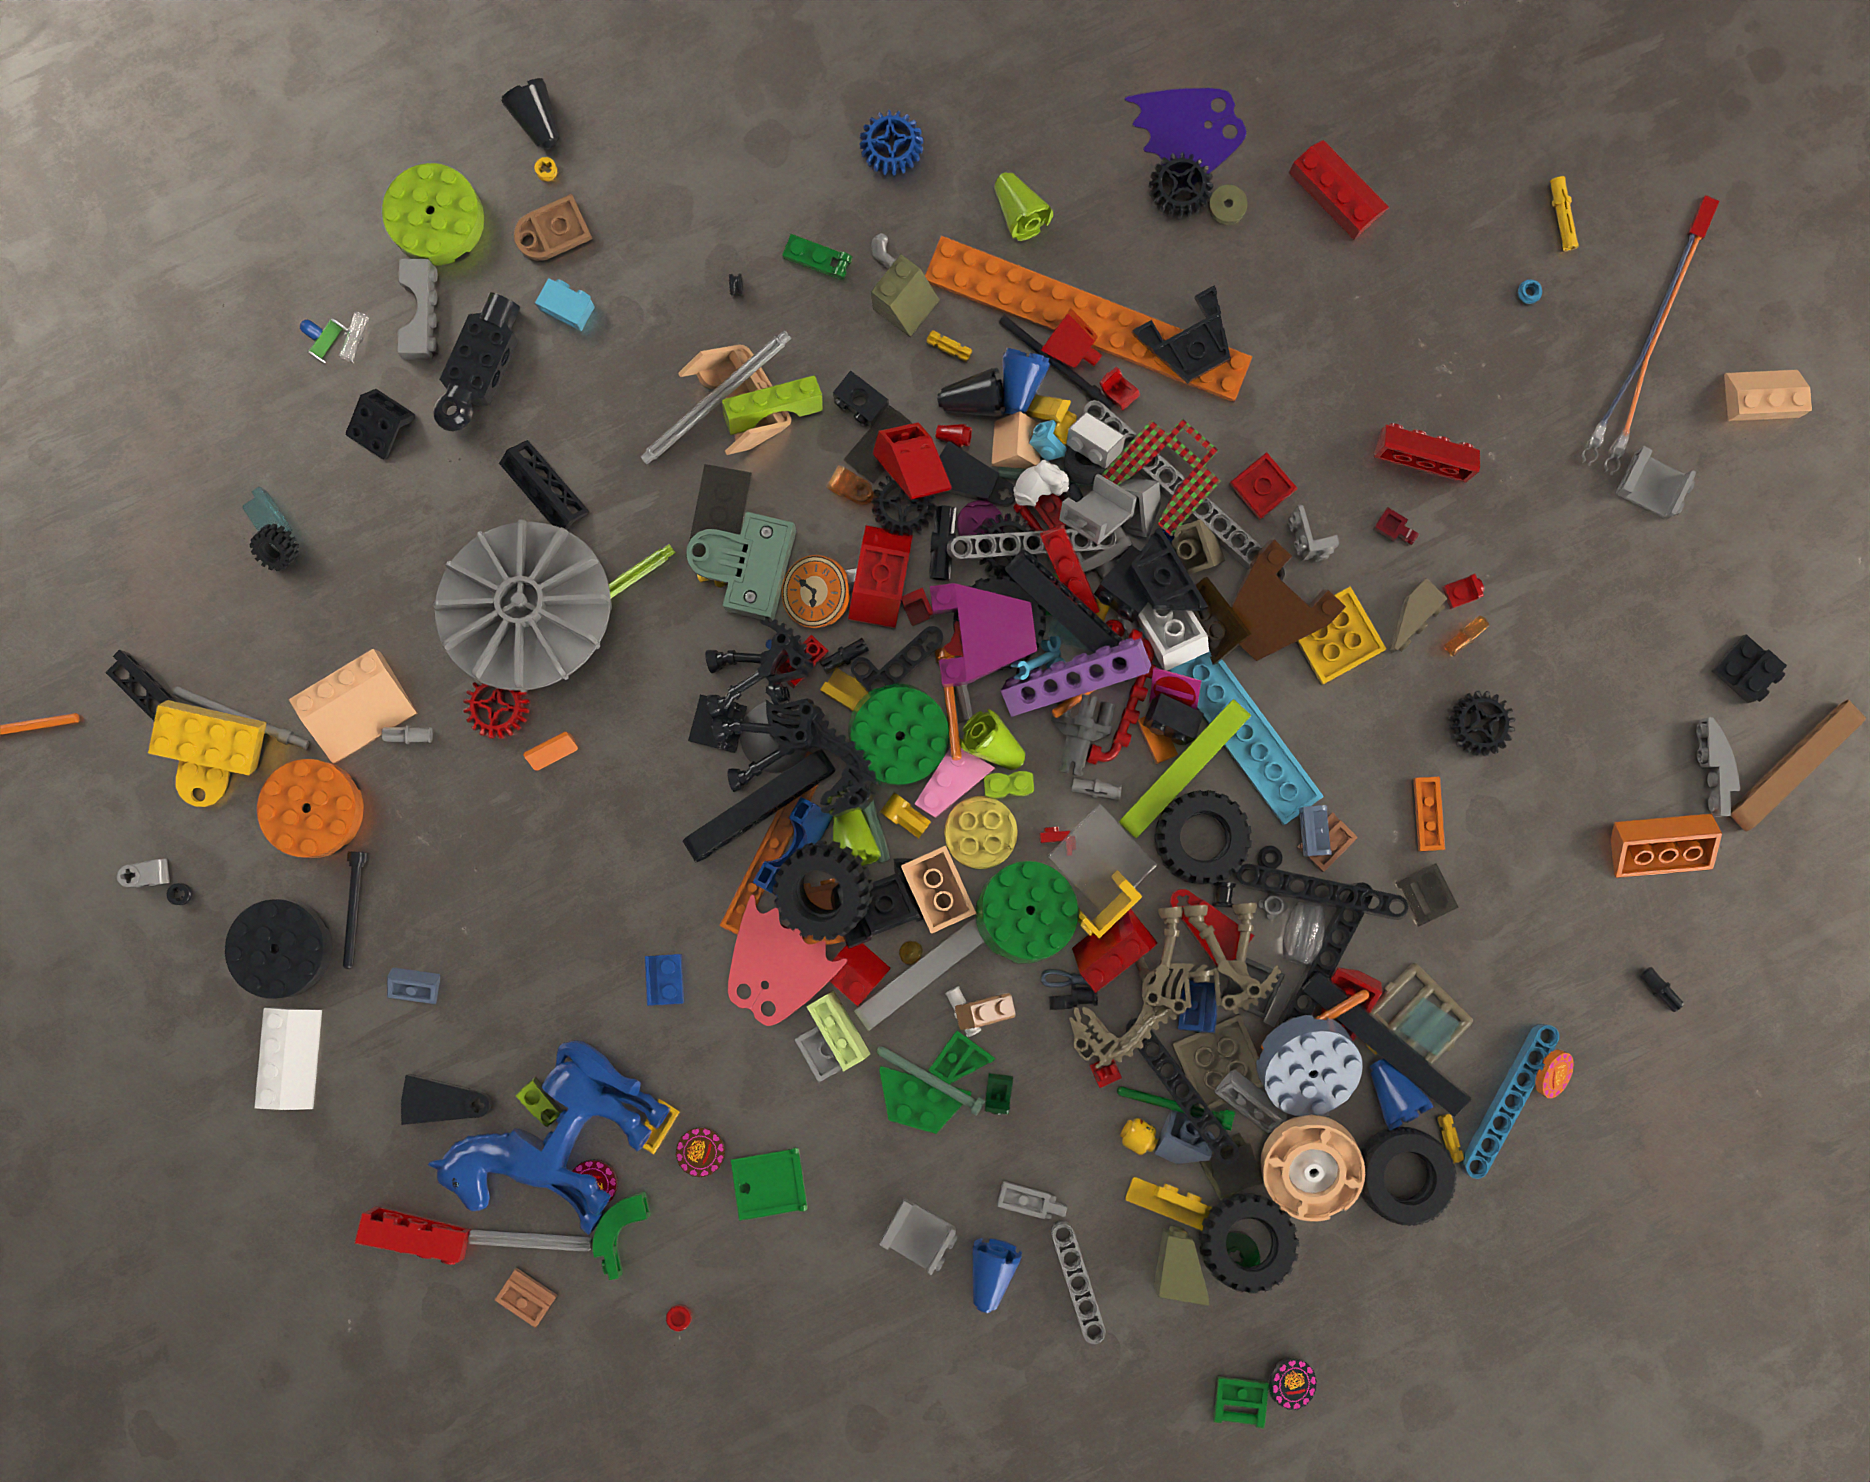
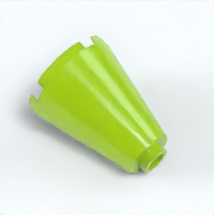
M1002 173L997 177L994 188L1012 238L1016 237L1018 241H1023L1041 232L1039 228L1044 223L1048 226L1053 218L1051 207L1014 173Z
M987 709L988 712L985 713L979 711L966 722L962 729L965 734L963 739L960 738V747L966 753L1009 770H1015L1023 765L1025 751L997 713L991 709Z
M857 809L840 817L834 816L833 841L840 843V848L842 849L846 846L853 849L851 854L855 857L859 855L863 859L861 862L862 866L877 862L879 857H881L880 850L862 811Z

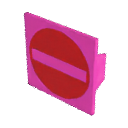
M1154 668L1149 703H1151L1153 698L1162 693L1197 710L1202 680Z

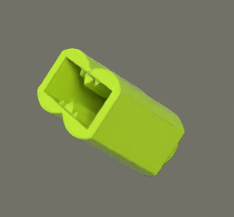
M1017 771L1009 776L1003 773H993L985 776L983 779L984 795L988 798L1000 799L1007 795L1024 797L1034 792L1033 773L1027 771Z

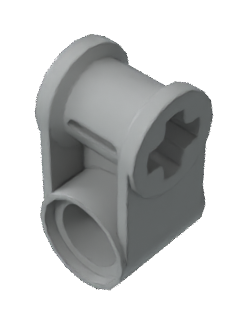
M167 859L150 860L144 863L122 866L117 872V880L124 887L169 884ZM135 873V877L129 879V875Z

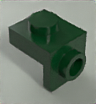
M989 1073L985 1096V1112H991L995 1115L1009 1114L1013 1076Z

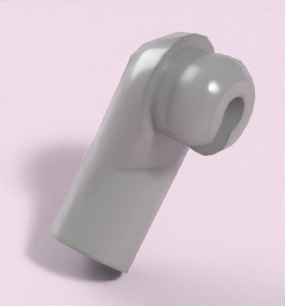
M879 234L874 236L872 240L873 257L889 269L896 260L886 252L888 237L885 234Z

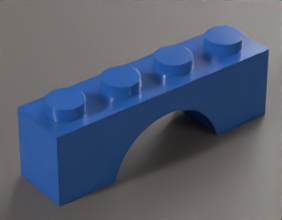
M800 797L789 816L794 829V838L789 850L779 859L764 861L752 883L773 894V886L777 883L775 876L781 869L780 866L804 845L811 842L815 844L820 841L825 830L829 827L833 816L821 812V807Z

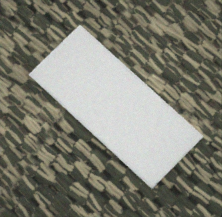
M1281 983L1263 1021L1264 1023L1275 1027L1292 988Z

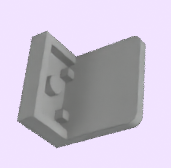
M1303 504L1297 505L1291 513V518H1288L1289 528L1291 532H1295L1297 539L1294 542L1297 555H1301L1302 561L1312 558L1315 561H1321L1329 558V555L1334 553V550L1339 545L1337 535L1313 541Z

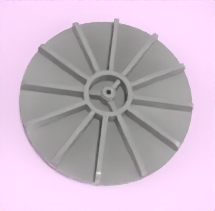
M519 519L517 523L502 525L485 533H482V531L477 532L478 537L463 547L452 561H447L445 564L447 569L439 584L436 601L433 602L437 631L445 650L459 668L469 676L483 684L499 689L527 692V690L545 687L562 679H569V675L581 667L593 652L600 648L601 645L599 643L608 625L611 609L610 588L600 561L593 551L577 536L562 527L559 528L550 524L526 522L525 519Z

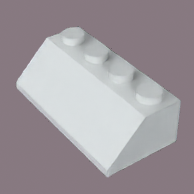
M286 1007L264 1008L254 1108L274 1110L313 1109L322 1010Z

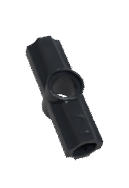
M946 505L936 506L934 532L932 531L930 553H932L929 572L930 579L950 581L952 558L947 553V544L951 539L956 538L954 532L957 508Z

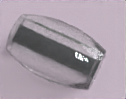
M1297 901L1288 916L1283 933L1282 947L1284 960L1299 965L1311 966L1320 951L1325 934L1324 907L1310 902Z

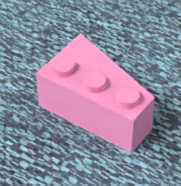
M950 747L915 802V806L930 816L937 818L982 781L985 776L992 773L995 767L979 757L966 753L962 748V758L954 761L952 760Z

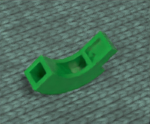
M645 1191L629 1195L618 1201L603 1215L597 1225L593 1238L594 1258L604 1256L602 1269L605 1275L608 1274L609 1280L618 1279L623 1274L617 1250L619 1232L627 1224L646 1220L650 1217Z

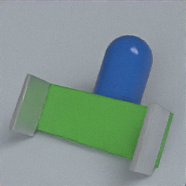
M332 318L324 329L311 320L306 319L300 323V330L315 341L308 353L323 363H326L322 360L323 356L342 329L348 331L346 327Z

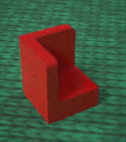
M923 587L901 597V603L912 626L934 618L931 605Z

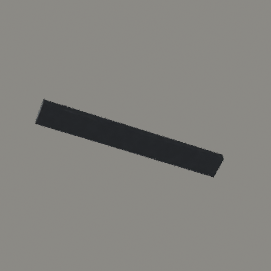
M1320 970L1302 987L1306 994L1327 1011L1351 997ZM1358 1004L1336 1017L1337 1020L1453 1117L1471 1101V1097L1362 1005Z

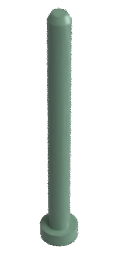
M885 1047L877 1049L879 1056L972 1109V1114L977 1116L985 1100L980 1097L977 1100Z

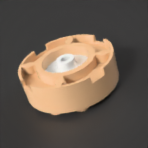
M1305 1115L1289 1119L1279 1125L1269 1135L1262 1149L1260 1164L1265 1187L1271 1198L1280 1205V1209L1287 1211L1294 1218L1305 1221L1331 1219V1215L1343 1209L1345 1211L1349 1209L1362 1191L1365 1181V1165L1358 1145L1344 1126L1330 1118L1319 1115Z

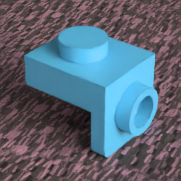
M1054 420L1036 425L1029 442L1046 461L1065 456L1067 450L1066 446L1053 434L1056 426Z

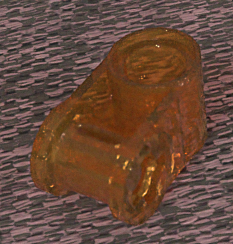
M840 465L837 466L826 486L833 493L861 506L870 504L871 499L874 497L872 486L867 480ZM865 488L867 494L859 496L857 491H863Z

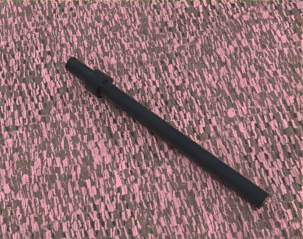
M1006 315L1002 316L999 320L1001 325L1038 355L1049 358L1048 363L1086 393V397L1091 401L1101 402L1110 411L1113 409L1115 404L1101 393L1102 390L1095 384L1092 386L1064 362L1041 351L1043 345Z

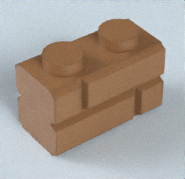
M1010 993L994 995L955 1006L961 1030L1014 1018L1016 1015Z

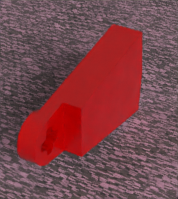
M1178 889L1174 891L1170 897L1171 907H1178L1179 901L1177 897H1184L1185 895L1188 897L1186 900L1188 906L1208 905L1204 922L1208 926L1212 925L1215 929L1214 935L1226 960L1233 961L1236 958L1241 932L1238 931L1239 924L1189 890ZM1183 911L1180 918L1215 967H1218L1206 939L1200 937L1199 934L1201 932L1189 923V917H1186ZM1250 933L1249 942H1250V941L1252 940V938L1255 936V935H1253L1252 933Z

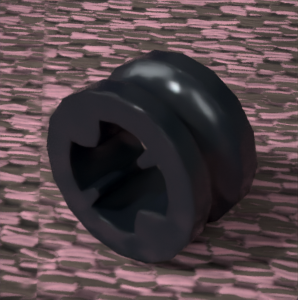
M742 273L738 274V276L729 274L731 296H734L735 293L743 295Z
M176 883L168 888L166 895L171 904L185 905L191 901L193 892L187 884ZM177 889L184 891L185 895L181 896L182 900L175 898V893H178Z

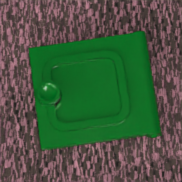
M793 1147L789 1150L730 1159L739 1221L807 1210L799 1148Z

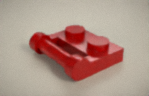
M1053 493L1041 495L1034 507L1048 527L1052 529L1062 524L1064 527H1067L1068 525L1059 520L1062 507L1061 499ZM1016 503L1013 506L1016 513H1020L1024 520L1028 521L1030 528L1033 527L1035 531H1044L1027 508L1029 505L1024 506Z

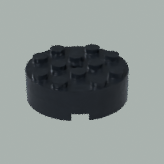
M286 899L264 900L245 909L232 923L225 941V960L234 980L247 992L268 999L296 996L317 984L327 971L332 956L331 934L329 928H326L319 917L320 914L302 902Z

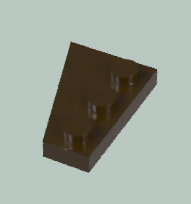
M1204 577L1196 584V587L1208 606L1203 611L1193 612L1208 635L1210 659L1212 664L1215 665L1252 634L1210 579Z

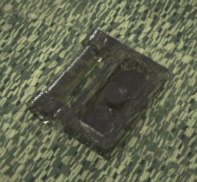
M1437 863L1395 882L1398 889H1402L1416 917L1414 921L1417 927L1458 908ZM1415 881L1431 910L1427 914L1424 913L1410 885Z

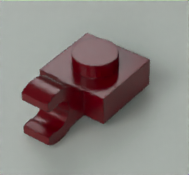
M1389 507L1386 508L1374 527V530L1392 541H1395L1399 536L1411 546L1419 536V533L1405 526L1408 521L1407 518Z

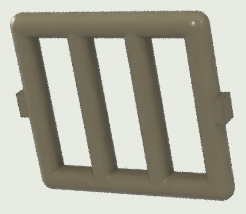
M1417 963L1411 964L1393 983L1389 982L1383 988L1385 992L1379 997L1371 1011L1372 1015L1405 1041L1395 1030L1433 993L1443 1004L1405 1042L1414 1048L1450 1010L1461 1021L1424 1057L1431 1064L1445 1051L1449 1052L1455 1046L1453 1042L1473 1023L1472 1017ZM1415 975L1425 986L1387 1023L1378 1012Z

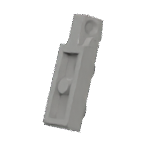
M1006 1181L1002 1183L997 1202L998 1207L1041 1219H1051L1052 1214L1065 1217L1067 1205L1057 1203V1197L1050 1193Z

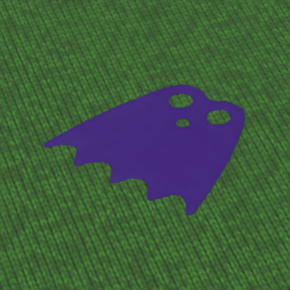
M1172 89L1125 97L1126 101L1135 103L1141 108V113L1133 122V126L1144 128L1150 133L1151 138L1144 147V151L1159 155L1161 161L1164 157L1170 160V156L1173 153L1177 159L1182 152H1184L1187 159L1190 154H1193V161L1196 162L1198 159H1202L1201 167L1208 165L1209 169L1205 173L1208 174L1228 158L1246 137L1247 132L1244 123L1234 113V100L1228 91L1222 89ZM1222 98L1226 102V108L1222 112H1215L1211 108L1213 99ZM1205 121H1211L1212 127L1205 128ZM1227 124H1232L1237 128L1238 132L1234 138L1229 139L1223 135L1222 130ZM1177 169L1174 171L1177 173H1184L1186 170ZM1195 176L1191 179V183L1194 185L1198 182ZM1186 180L1184 183L1180 182V184H1177L1176 191L1178 188L1185 187Z

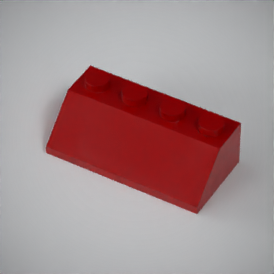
M1324 140L1308 148L1293 162L1289 174L1353 240L1389 208Z
M1396 423L1386 424L1380 431L1374 454L1375 458L1463 482H1468L1479 473L1480 450L1473 448L1472 444L1465 442L1453 443L1444 436H1427V433L1422 430H1405L1402 425Z

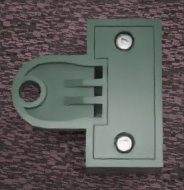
M746 512L740 535L717 529L700 531L691 538L687 546L686 557L690 567L698 575L707 579L728 583L723 607L727 612L764 620L765 617H768L769 622H772L775 619L797 530L793 522ZM695 546H705L706 553L702 557H695L693 555Z

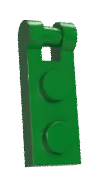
M790 234L782 254L783 259L840 280L845 279L847 274L845 271L846 267L851 264L853 256L846 252L836 251ZM833 260L838 261L837 267L831 266Z

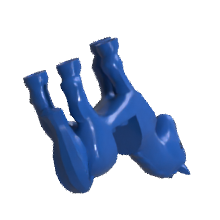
M584 1041L564 1042L558 1047L555 1068L551 1070L542 1085V1089L548 1095L568 1108V1110H563L556 1121L558 1126L554 1132L550 1131L544 1141L519 1128H515L511 1133L467 1136L462 1141L455 1142L443 1159L431 1161L428 1165L437 1169L438 1182L454 1192L465 1207L471 1211L483 1210L489 1204L488 1172L504 1174L516 1182L533 1187L548 1188L572 1205L580 1218V1229L587 1235H590L603 1216L601 1211L608 1203L611 1195L599 1188L597 1179L594 1176L575 1173L566 1168L572 1149L584 1124L593 1116H601L614 1121L626 1134L629 1145L638 1152L644 1146L652 1131L641 1124L638 1113L627 1110L622 1103L632 1105L644 1112L649 1124L656 1129L663 1123L670 1108L665 1104L658 1103L650 1094L641 1092L640 1081L622 1076L603 1054ZM570 1057L572 1061L565 1062V1059Z

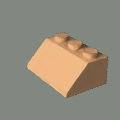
M1798 370L1724 374L1728 421L1800 418L1812 411L1810 386Z
M946 846L901 865L931 934L976 914Z

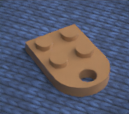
M572 194L524 215L518 221L514 230L515 243L521 253L527 258L537 261L547 260L593 239ZM525 236H533L534 242L532 245H522V239Z

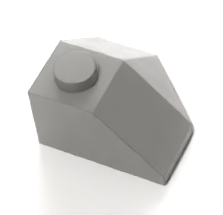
M1142 478L1126 480L1118 486L1137 498L1133 516L1125 521L1121 527L1128 534L1148 537L1161 505L1159 482Z

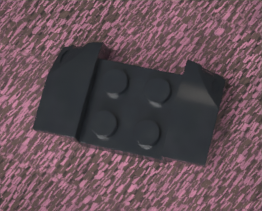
M894 859L895 874L873 882V888L870 891L873 897L872 902L868 905V911L857 925L843 936L848 949L870 941L871 936L912 920H916V922L924 920L901 868V865L913 859ZM840 884L832 889L831 904L833 910L840 908L843 904V891Z

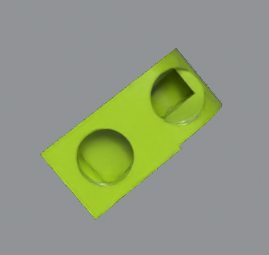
M534 1077L518 1091L516 1097L545 1127H548L558 1119L562 1110L542 1089L540 1081Z

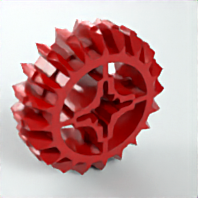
M476 682L472 683L476 690L474 692L467 690L466 693L472 697L470 700H463L465 704L470 705L463 712L471 714L467 717L466 721L468 723L474 722L472 725L473 730L480 729L479 734L481 736H485L488 733L490 739H494L496 733L498 738L504 739V731L509 736H512V727L516 730H521V726L518 724L519 720L524 723L527 721L526 718L522 717V714L530 713L529 709L523 708V705L530 703L529 699H522V697L526 696L527 692L509 690L515 701V705H511L505 701L504 689L496 688L489 699L482 700V696L488 690L495 687L483 683L482 685ZM497 701L498 703L507 708L501 707L500 710L497 709L496 712L495 709L488 705H493ZM479 707L487 709L488 719H490L489 725L481 718ZM513 713L508 721L498 725L504 714Z

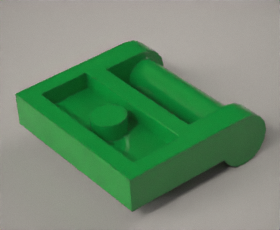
M1218 1376L1213 1422L1222 1423V1421L1253 1424L1257 1428H1264L1268 1382ZM1224 1405L1257 1408V1413L1248 1414L1223 1410Z

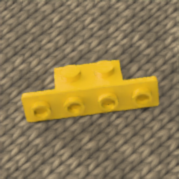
M1136 1177L1132 1178L1125 1197L1126 1201L1199 1230L1203 1229L1204 1225H1202L1204 1218L1209 1216V1210L1212 1208L1201 1203L1202 1198L1188 1193L1187 1197L1177 1194L1179 1189L1165 1183L1162 1188Z

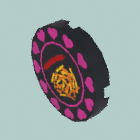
M1286 1358L1279 1361L1275 1365L1274 1372L1271 1371L1269 1376L1268 1389L1272 1399L1278 1405L1288 1410H1298L1305 1407L1312 1400L1316 1391L1317 1379L1314 1370L1308 1363L1298 1358Z

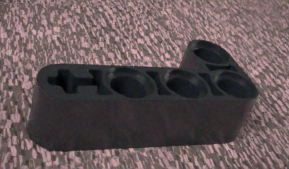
M929 626L880 670L869 659L858 657L851 664V673L868 693L872 691L871 684L876 680L882 681L885 686L900 683L941 645L943 633L938 627ZM927 633L931 635L936 633L937 643L931 641L926 645V649L929 651L925 652L923 646L917 643V641L920 640L923 644L928 638ZM917 648L921 653V657L915 661L909 659L907 656L909 649ZM863 662L868 665L869 670L865 675H858L855 672V666L858 663ZM893 664H898L903 668V673L899 677H894L889 672V668Z

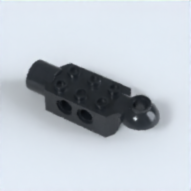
M490 292L481 313L468 314L439 379L447 390L436 401L433 409L434 420L444 430L453 432L466 427L473 415L471 403L475 406H486L492 402L519 341L511 329L521 307L504 296ZM456 406L455 413L447 415L448 408Z

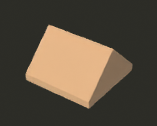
M1020 411L995 421L991 466L1028 469L1039 464L1041 455L1029 444L1033 435V429L1039 422Z

